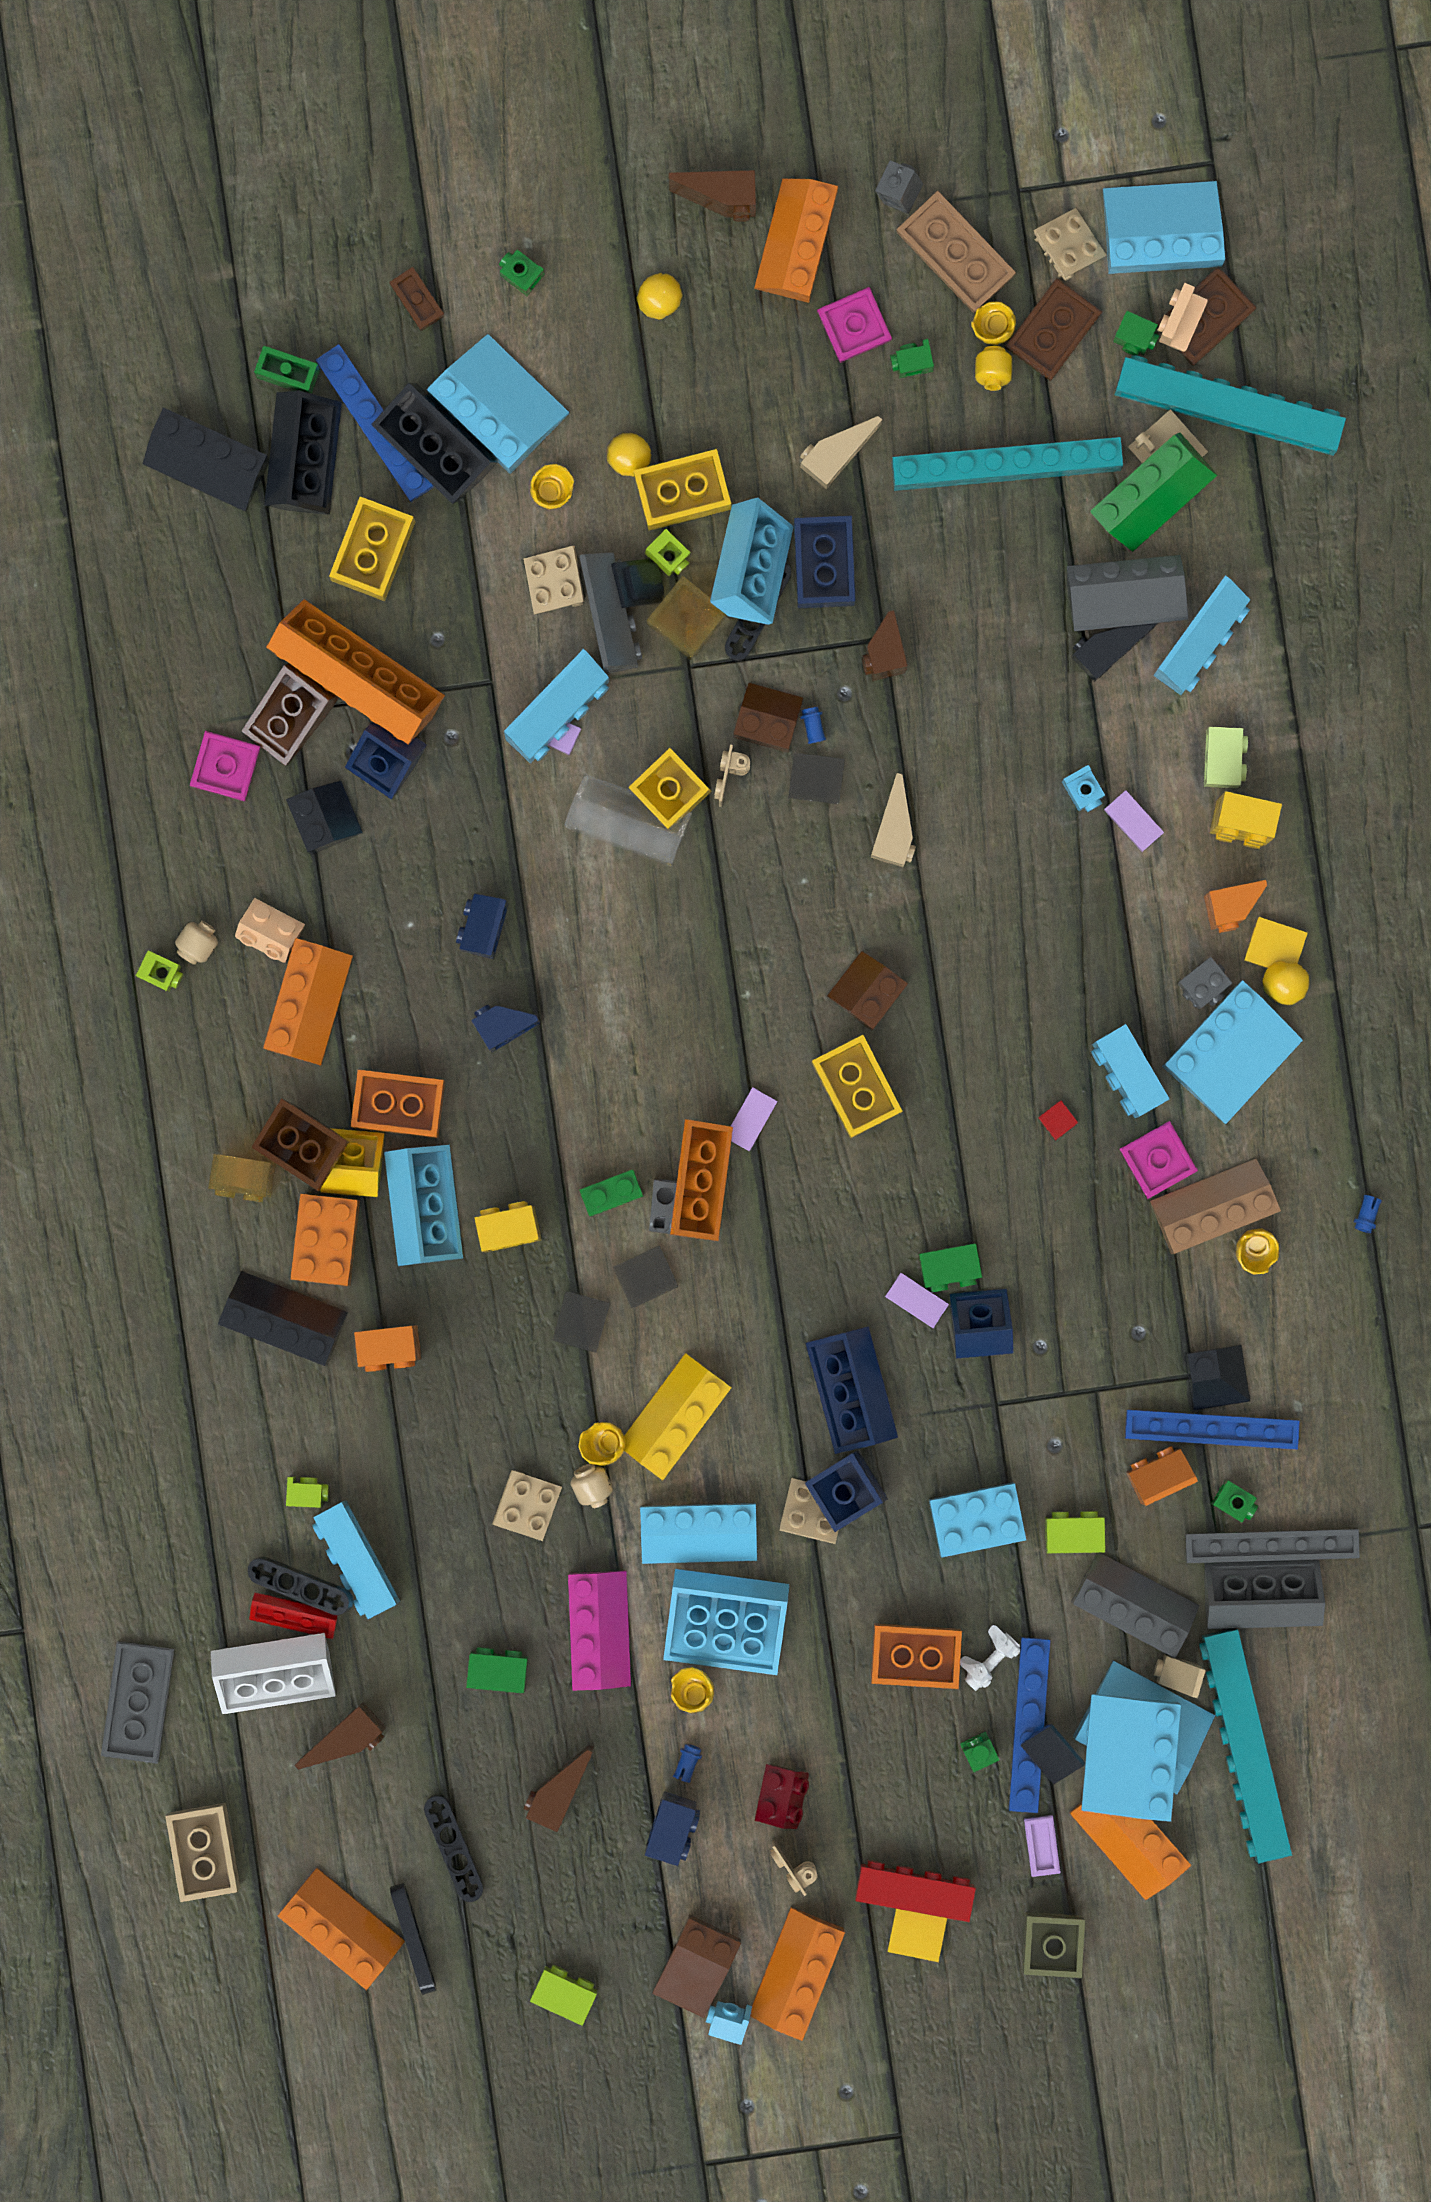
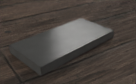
M117 1641L101 1756L159 1763L175 1652L174 1648Z

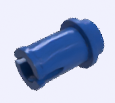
M813 707L801 710L803 716H800V719H804L808 744L826 740L820 718L822 712H819V708Z
M1364 1195L1358 1218L1354 1219L1353 1222L1356 1223L1355 1229L1371 1233L1372 1229L1376 1228L1374 1222L1382 1200Z
M685 1744L684 1748L680 1749L682 1755L673 1777L676 1779L682 1778L681 1781L690 1783L698 1759L702 1758V1755L700 1754L701 1749L699 1747Z

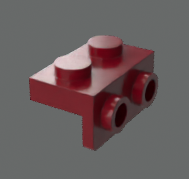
M766 1764L754 1821L783 1829H797L803 1817L802 1806L804 1796L809 1788V1773Z

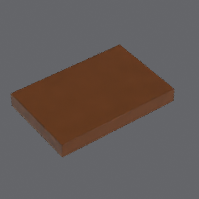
M1219 266L1201 281L1193 291V294L1207 299V304L1185 352L1179 351L1193 367L1256 310V306ZM1173 308L1170 311H1168L1165 315L1170 317ZM1163 317L1156 322V324H1158L1157 329L1159 328Z
M1056 278L1005 348L1049 381H1052L1100 317L1102 311Z

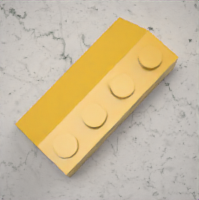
M685 1353L624 1435L626 1440L624 1451L661 1480H664L732 1387Z

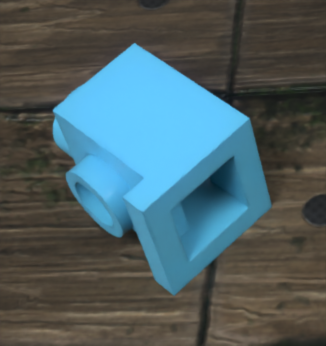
M1089 765L1063 779L1062 783L1078 811L1085 808L1089 812L1102 804L1100 799L1105 794ZM1088 785L1091 788V793L1088 795L1082 794L1080 791L1081 786Z
M717 2001L716 2007L710 2006L706 2018V2023H710L708 2035L742 2045L752 2006L746 2005V2009H743L733 2003Z

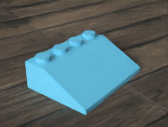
M1217 181L1103 188L1108 274L1222 267L1225 261Z
M489 334L448 367L427 389L428 395L509 474L569 415V411Z
M1242 980L1162 1067L1226 1124L1303 1040L1264 999Z
M675 1569L663 1660L777 1675L789 1584Z
M1113 1661L1095 1695L1173 1701L1181 1704L1174 1793L1178 1794L1192 1768L1215 1715ZM1090 1705L1073 1735L1075 1740L1086 1746Z
M1091 1694L1082 1811L1139 1819L1171 1821L1181 1711L1180 1703Z

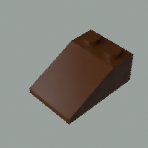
M755 170L669 173L670 192L726 218H733V221L736 222L749 221L750 217H755Z
M288 663L283 666L242 732L287 766L326 718L339 697L325 690L318 682L302 674L296 667Z
M281 1098L252 1145V1148L317 1191H320L349 1141L295 1104Z
M362 1702L294 1766L299 1770L359 1753L366 1747L371 1751L385 1737L382 1732L386 1727L367 1705Z
M588 1745L543 1782L537 1792L531 1790L523 1808L528 1811L526 1819L558 1832L594 1750L593 1746Z
M689 1914L652 1994L705 2018L738 1952L741 1939Z

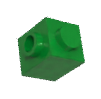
M1126 311L1113 342L1123 346L1122 350L1130 355L1138 356V354L1144 356L1147 348L1153 350L1159 334L1155 333L1158 324Z

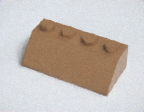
M1257 1159L1150 1201L1171 1254L1178 1253L1281 1211L1271 1185Z

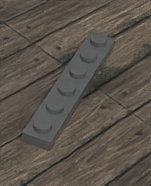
M1359 1529L1185 1534L1186 1563L1360 1558Z

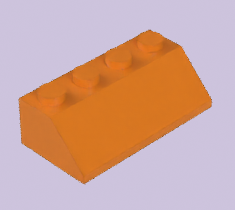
M782 179L754 289L810 302L838 193V186L812 179Z
M295 938L263 1049L322 1065L353 958L352 955Z
M685 1119L671 1235L704 1240H719L733 1127Z
M1082 1802L1069 1812L1145 1900L1169 1886L1192 1866L1152 1820L1082 1811Z
M318 1868L314 1870L278 1914L282 1921L365 1990L370 1987L405 1943L402 1937Z
M791 1907L752 2004L750 2017L778 2032L803 2041L843 1940L845 1929Z

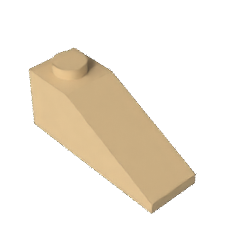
M877 416L820 440L815 447L810 444L800 456L803 459L800 468L827 489L882 425V419Z
M897 773L871 858L904 867L905 861L911 863L916 846L911 845L913 836L903 775Z
M1164 1654L1163 1660H1157L1153 1675L1157 1676L1156 1682L1158 1684L1198 1698L1206 1670L1197 1663Z

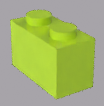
M1081 1511L1080 1517H1069V1512H1052V1517H1045L1046 1553L1105 1552V1518L1102 1516L1098 1517V1511Z
M552 1965L551 1968L545 1966L530 2002L583 2026L598 1990L593 1988L594 1983L581 1977L578 1980L572 1979L567 1976L568 1971L556 1965Z

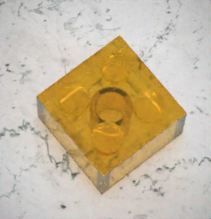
M682 576L647 619V625L690 660H693L727 618V615L710 602L711 598Z
M214 1154L208 1188L214 1189L217 1196L235 1198V1193L244 1194L243 1200L263 1203L264 1197L271 1198L276 1164Z

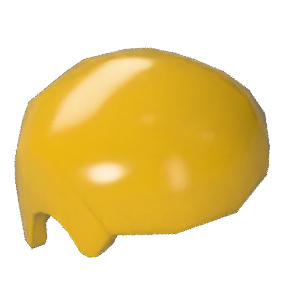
M658 273L648 277L640 286L637 295L639 309L647 317L655 319L665 318L675 312L680 306L683 297L681 286L673 276L666 273Z
M988 302L976 310L971 326L978 339L986 344L999 345L1006 342L1012 336L1016 326V317L1012 309L1002 302Z
M622 433L614 437L607 447L608 464L618 474L634 477V470L648 467L650 464L651 449L648 443L637 434Z
M544 465L536 471L530 482V493L533 501L538 506L548 510L561 508L572 496L573 476L566 467L561 465Z
M1274 962L1266 970L1262 980L1265 993L1275 1002L1284 1005H1293L1303 999L1310 985L1309 974L1301 965L1295 962Z
M1263 1228L1248 1230L1237 1242L1236 1257L1245 1271L1253 1275L1265 1274L1278 1261L1279 1243L1271 1232Z
M597 1422L581 1433L578 1448L581 1456L587 1462L603 1466L612 1464L624 1453L626 1440L622 1430L613 1423Z
M694 1667L683 1668L672 1677L671 1698L680 1710L691 1714L702 1712L712 1702L714 1685L704 1671Z

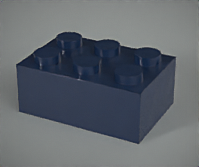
M852 516L794 518L797 608L854 606L855 583Z
M666 1791L663 1792L646 1844L645 1856L675 1866L679 1865L680 1859L686 1861L691 1846V1838L688 1837L689 1832L695 1833L700 1818V1810L696 1809V1801Z

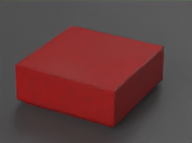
M1061 1100L1038 1117L1054 1140H1057L1078 1124Z

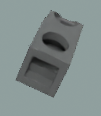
M654 1178L650 1232L670 1234L677 1181Z

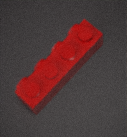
M868 1860L867 1865L861 1864L855 1901L970 1922L976 1889L974 1884H970V1879L953 1876V1881L941 1879L942 1874L932 1871H925L924 1875L913 1873V1868L896 1866V1870L884 1868L885 1863Z

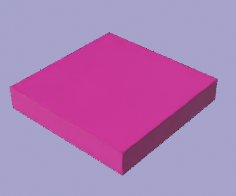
M870 287L817 309L839 363L892 341V337Z
M205 731L190 786L245 802L261 747Z
M1170 1121L1119 1149L1147 1199L1198 1171Z

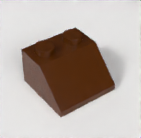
M894 610L887 613L869 642L866 654L863 655L862 664L865 675L871 674L872 681L905 674L907 670V662Z
M748 683L733 738L788 753L803 697Z
M861 951L827 997L873 1031L908 983L886 966Z

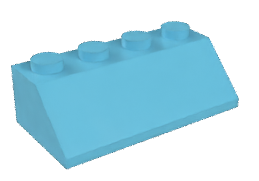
M758 497L733 504L731 507L710 602L727 616L763 624H772L794 526Z
M1225 575L1153 675L1180 695L1185 690L1189 692L1193 690L1200 680L1196 674L1203 666L1205 669H1208L1217 656L1213 653L1214 649L1218 644L1224 646L1234 633L1230 630V627L1235 620L1241 623L1250 611L1246 607L1250 599L1230 578Z
M583 649L504 730L506 741L530 764L535 759L540 761L550 750L547 747L554 738L559 741L569 731L570 728L567 724L574 718L580 720L589 710L587 705L595 697L599 700L608 691L609 677L588 652Z
M450 1145L407 1148L384 1152L398 1266L462 1259L463 1252Z
M345 1500L313 1517L316 1522L312 1525L320 1540L325 1538L329 1546L326 1553L333 1565L339 1564L343 1574L339 1575L347 1590L352 1589L357 1599L353 1603L360 1616L365 1614L367 1619L397 1605L400 1600L347 1501Z
M756 1503L640 1507L642 1564L757 1561Z

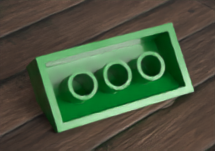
M1180 432L1174 434L1090 512L1108 533L1134 552L1218 475Z

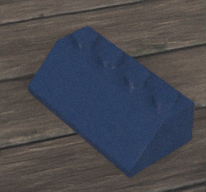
M869 1326L807 1342L806 1347L835 1454L898 1438Z

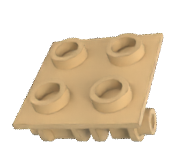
M1076 208L1034 230V234L1037 237L1035 241L1039 242L1042 249L1046 251L1044 255L1051 257L1049 260L1050 264L1055 263L1054 267L1059 273V278L1063 277L1065 281L1073 277L1077 271L1106 256V253Z
M1171 409L1128 446L1131 452L1143 463L1174 434L1181 432L1202 457L1208 453Z
M575 546L524 558L534 614L570 605L572 607L583 605L585 596L583 595Z
M730 745L729 752L723 751L720 771L725 773L723 780H717L714 799H719V807H722L728 773L743 776L750 769L749 757L742 753L733 752V745Z
M511 1470L492 1525L543 1541L562 1487L525 1475L522 1472Z
M791 1478L780 1531L836 1544L838 1531L834 1532L806 1487V1481Z
M773 1840V1849L770 1850L772 1858L779 1868L785 1866L789 1872L786 1876L793 1890L796 1893L801 1890L804 1896L807 1895L806 1887L815 1882L817 1878L815 1865L812 1862L806 1861L793 1869L776 1841Z

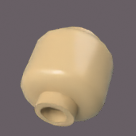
M201 921L199 924L195 922L186 924L175 941L178 948L177 953L194 965L197 962H206L218 945V940L213 934L215 929L204 921Z
M589 1463L579 1467L574 1471V1477L571 1479V1487L578 1502L581 1505H591L592 1508H598L606 1504L608 1501L607 1497L613 1490L605 1469Z

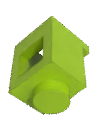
M667 529L645 551V555L648 558L650 557L669 577L674 572L679 575L690 564L686 559L690 556L691 552ZM671 552L674 555V560L666 561L664 554Z
M148 950L136 976L169 992L171 987L177 989L182 980L183 973L179 972L182 966ZM166 968L167 976L162 979L159 978L157 975L158 970Z
M296 1476L287 1477L286 1506L323 1507V1501L328 1502L329 1484L317 1483V1478L300 1477V1482H295Z

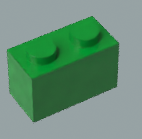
M263 345L254 373L257 379L292 391L299 390L312 394L320 368L317 363Z
M633 1169L579 1190L589 1217L644 1197Z
M976 1244L918 1254L924 1288L931 1287L932 1292L948 1290V1284L959 1282L960 1287L976 1285V1279L982 1278Z
M477 1647L476 1652L471 1651L469 1655L466 1688L524 1693L528 1657L522 1656L523 1651L505 1650V1654H494L493 1648Z

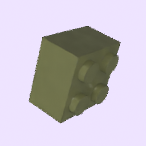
M1025 1912L1022 1958L1023 1974L1082 1978L1084 1917L1081 1915Z

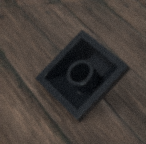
M1242 1345L1184 1354L1193 1410L1251 1401Z

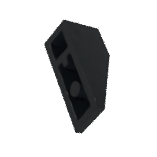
M1158 623L1123 626L1095 634L1089 640L1084 636L1073 647L1076 652L1071 658L1095 683L1155 628Z

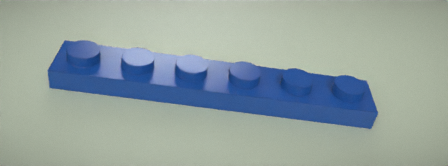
M338 344L317 358V364L409 501L413 502L434 488L371 425L384 410L341 346Z
M1126 1410L1125 1439L1298 1449L1300 1421Z
M1021 1637L1009 1811L1038 1813L1041 1769L1020 1745L1044 1727L1050 1639Z

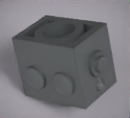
M891 160L889 161L875 190L883 204L909 214L923 186V182L914 167L906 163L898 164Z
M1209 957L1177 984L1183 990V997L1191 1001L1193 1006L1199 1010L1208 1002L1211 1006H1214L1223 999L1225 995L1222 991L1229 987L1232 982L1225 975L1224 967L1221 964H1217L1212 957Z

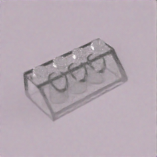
M585 774L573 799L564 825L565 828L672 867L692 813L689 812L667 829L631 790Z

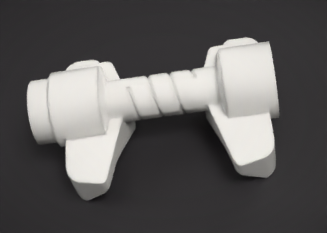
M995 1625L991 1626L988 1633L996 1650L985 1662L981 1663L967 1656L960 1659V1665L968 1672L964 1680L975 1691L982 1687H988L993 1678L990 1672L1005 1656L1012 1658L1020 1653L1021 1646L1008 1633L1004 1634Z

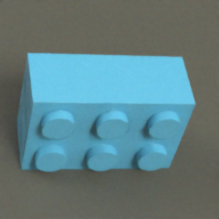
M1126 1024L1092 1044L1094 1050L1091 1051V1054L1098 1066L1104 1065L1109 1074L1105 1078L1113 1091L1119 1090L1123 1097L1120 1104L1128 1116L1133 1114L1134 1118L1140 1117L1169 1100L1168 1095Z
M1013 1482L929 1499L941 1557L1026 1540L1016 1487Z

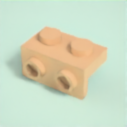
M1184 283L1182 290L1175 289L1169 305L1174 306L1170 317L1164 314L1158 331L1163 332L1159 342L1182 352L1187 350L1207 304V299L1193 294L1195 287Z
M254 898L238 924L235 937L243 944L264 952L269 958L285 963L295 938H299L305 924Z

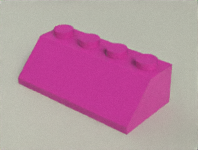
M627 1571L569 1573L572 1691L602 1690L631 1686Z

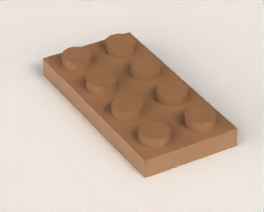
M939 191L931 196L896 229L901 238L974 314L978 308L983 306L1016 275V272Z

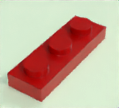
M254 1593L249 1620L312 1635L325 1633L326 1638L329 1639L334 1637L338 1615L330 1614L310 1605Z

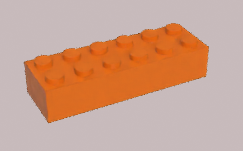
M305 599L279 623L266 647L274 652L277 657L296 667L302 674L309 676L322 685L325 690L334 693L350 707L356 708L369 717L372 722L379 724L391 732L394 737L407 744L432 720L445 697L444 694Z

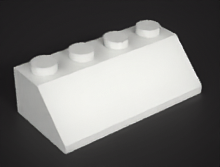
M325 1633L211 1651L212 1679L222 1714L336 1696L330 1652Z

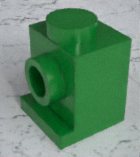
M518 249L514 254L508 252L499 263V266L502 267L499 271L500 276L527 297L545 275L544 269L541 266L535 264ZM523 265L525 267L524 272L516 273L514 271L515 266Z
M928 339L923 340L922 346L917 347L916 343L900 346L899 351L890 355L893 372L898 371L899 379L933 372L934 364Z
M1226 1479L1210 1503L1240 1522H1243L1245 1518L1250 1520L1258 1508V1505L1254 1503L1257 1499L1255 1496ZM1236 1497L1242 1499L1243 1503L1240 1508H1234L1232 1505V1501Z
M986 1731L960 1743L973 1772L999 1761Z

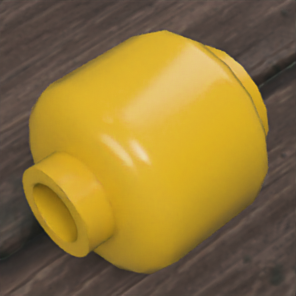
M985 347L976 356V381L987 390H1000L1002 386L1007 385L1012 379V356L1003 347Z

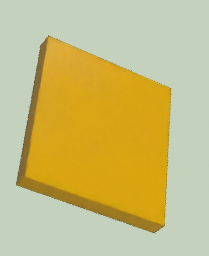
M1258 917L1244 961L1265 968H1269L1277 961L1295 962L1298 964L1308 933Z
M896 1909L887 1952L939 1962L947 1918Z

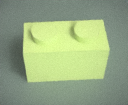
M1208 727L1206 730L1204 787L1239 788L1241 781H1246L1247 765L1242 764V753H1247L1248 736H1243V728Z

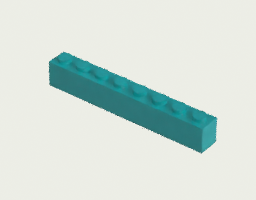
M1132 355L1131 358L1125 357L1115 396L1166 410L1171 409L1173 412L1334 456L1337 452L1346 418L1340 417L1338 411L1324 409L1323 412L1312 409L1313 405L1306 402L1296 401V404L1286 402L1285 397L1270 393L1268 396L1257 394L1258 390L1252 387L1241 386V389L1230 386V382L1223 379L1214 378L1213 381L1203 379V375L1198 372L1186 371L1185 374L1175 371V367L1169 364L1159 363L1156 366L1147 363L1148 360L1140 356Z
M1121 437L898 456L892 457L891 464L894 491L1117 472L1121 471L1123 467Z
M1236 1628L1202 1635L1203 1643H1199L1202 1660H1208L1210 1671L1205 1672L1209 1689H1215L1217 1699H1213L1212 1704L1216 1717L1221 1716L1223 1727L1219 1728L1222 1744H1228L1230 1755L1226 1756L1229 1773L1234 1772L1237 1781L1236 1784H1232L1236 1801L1241 1800L1243 1812H1239L1242 1828H1248L1250 1840L1246 1841L1249 1857H1255L1256 1862L1259 1864L1292 1856L1239 1631Z

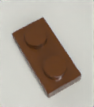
M413 267L389 282L420 331H423L444 317V313Z

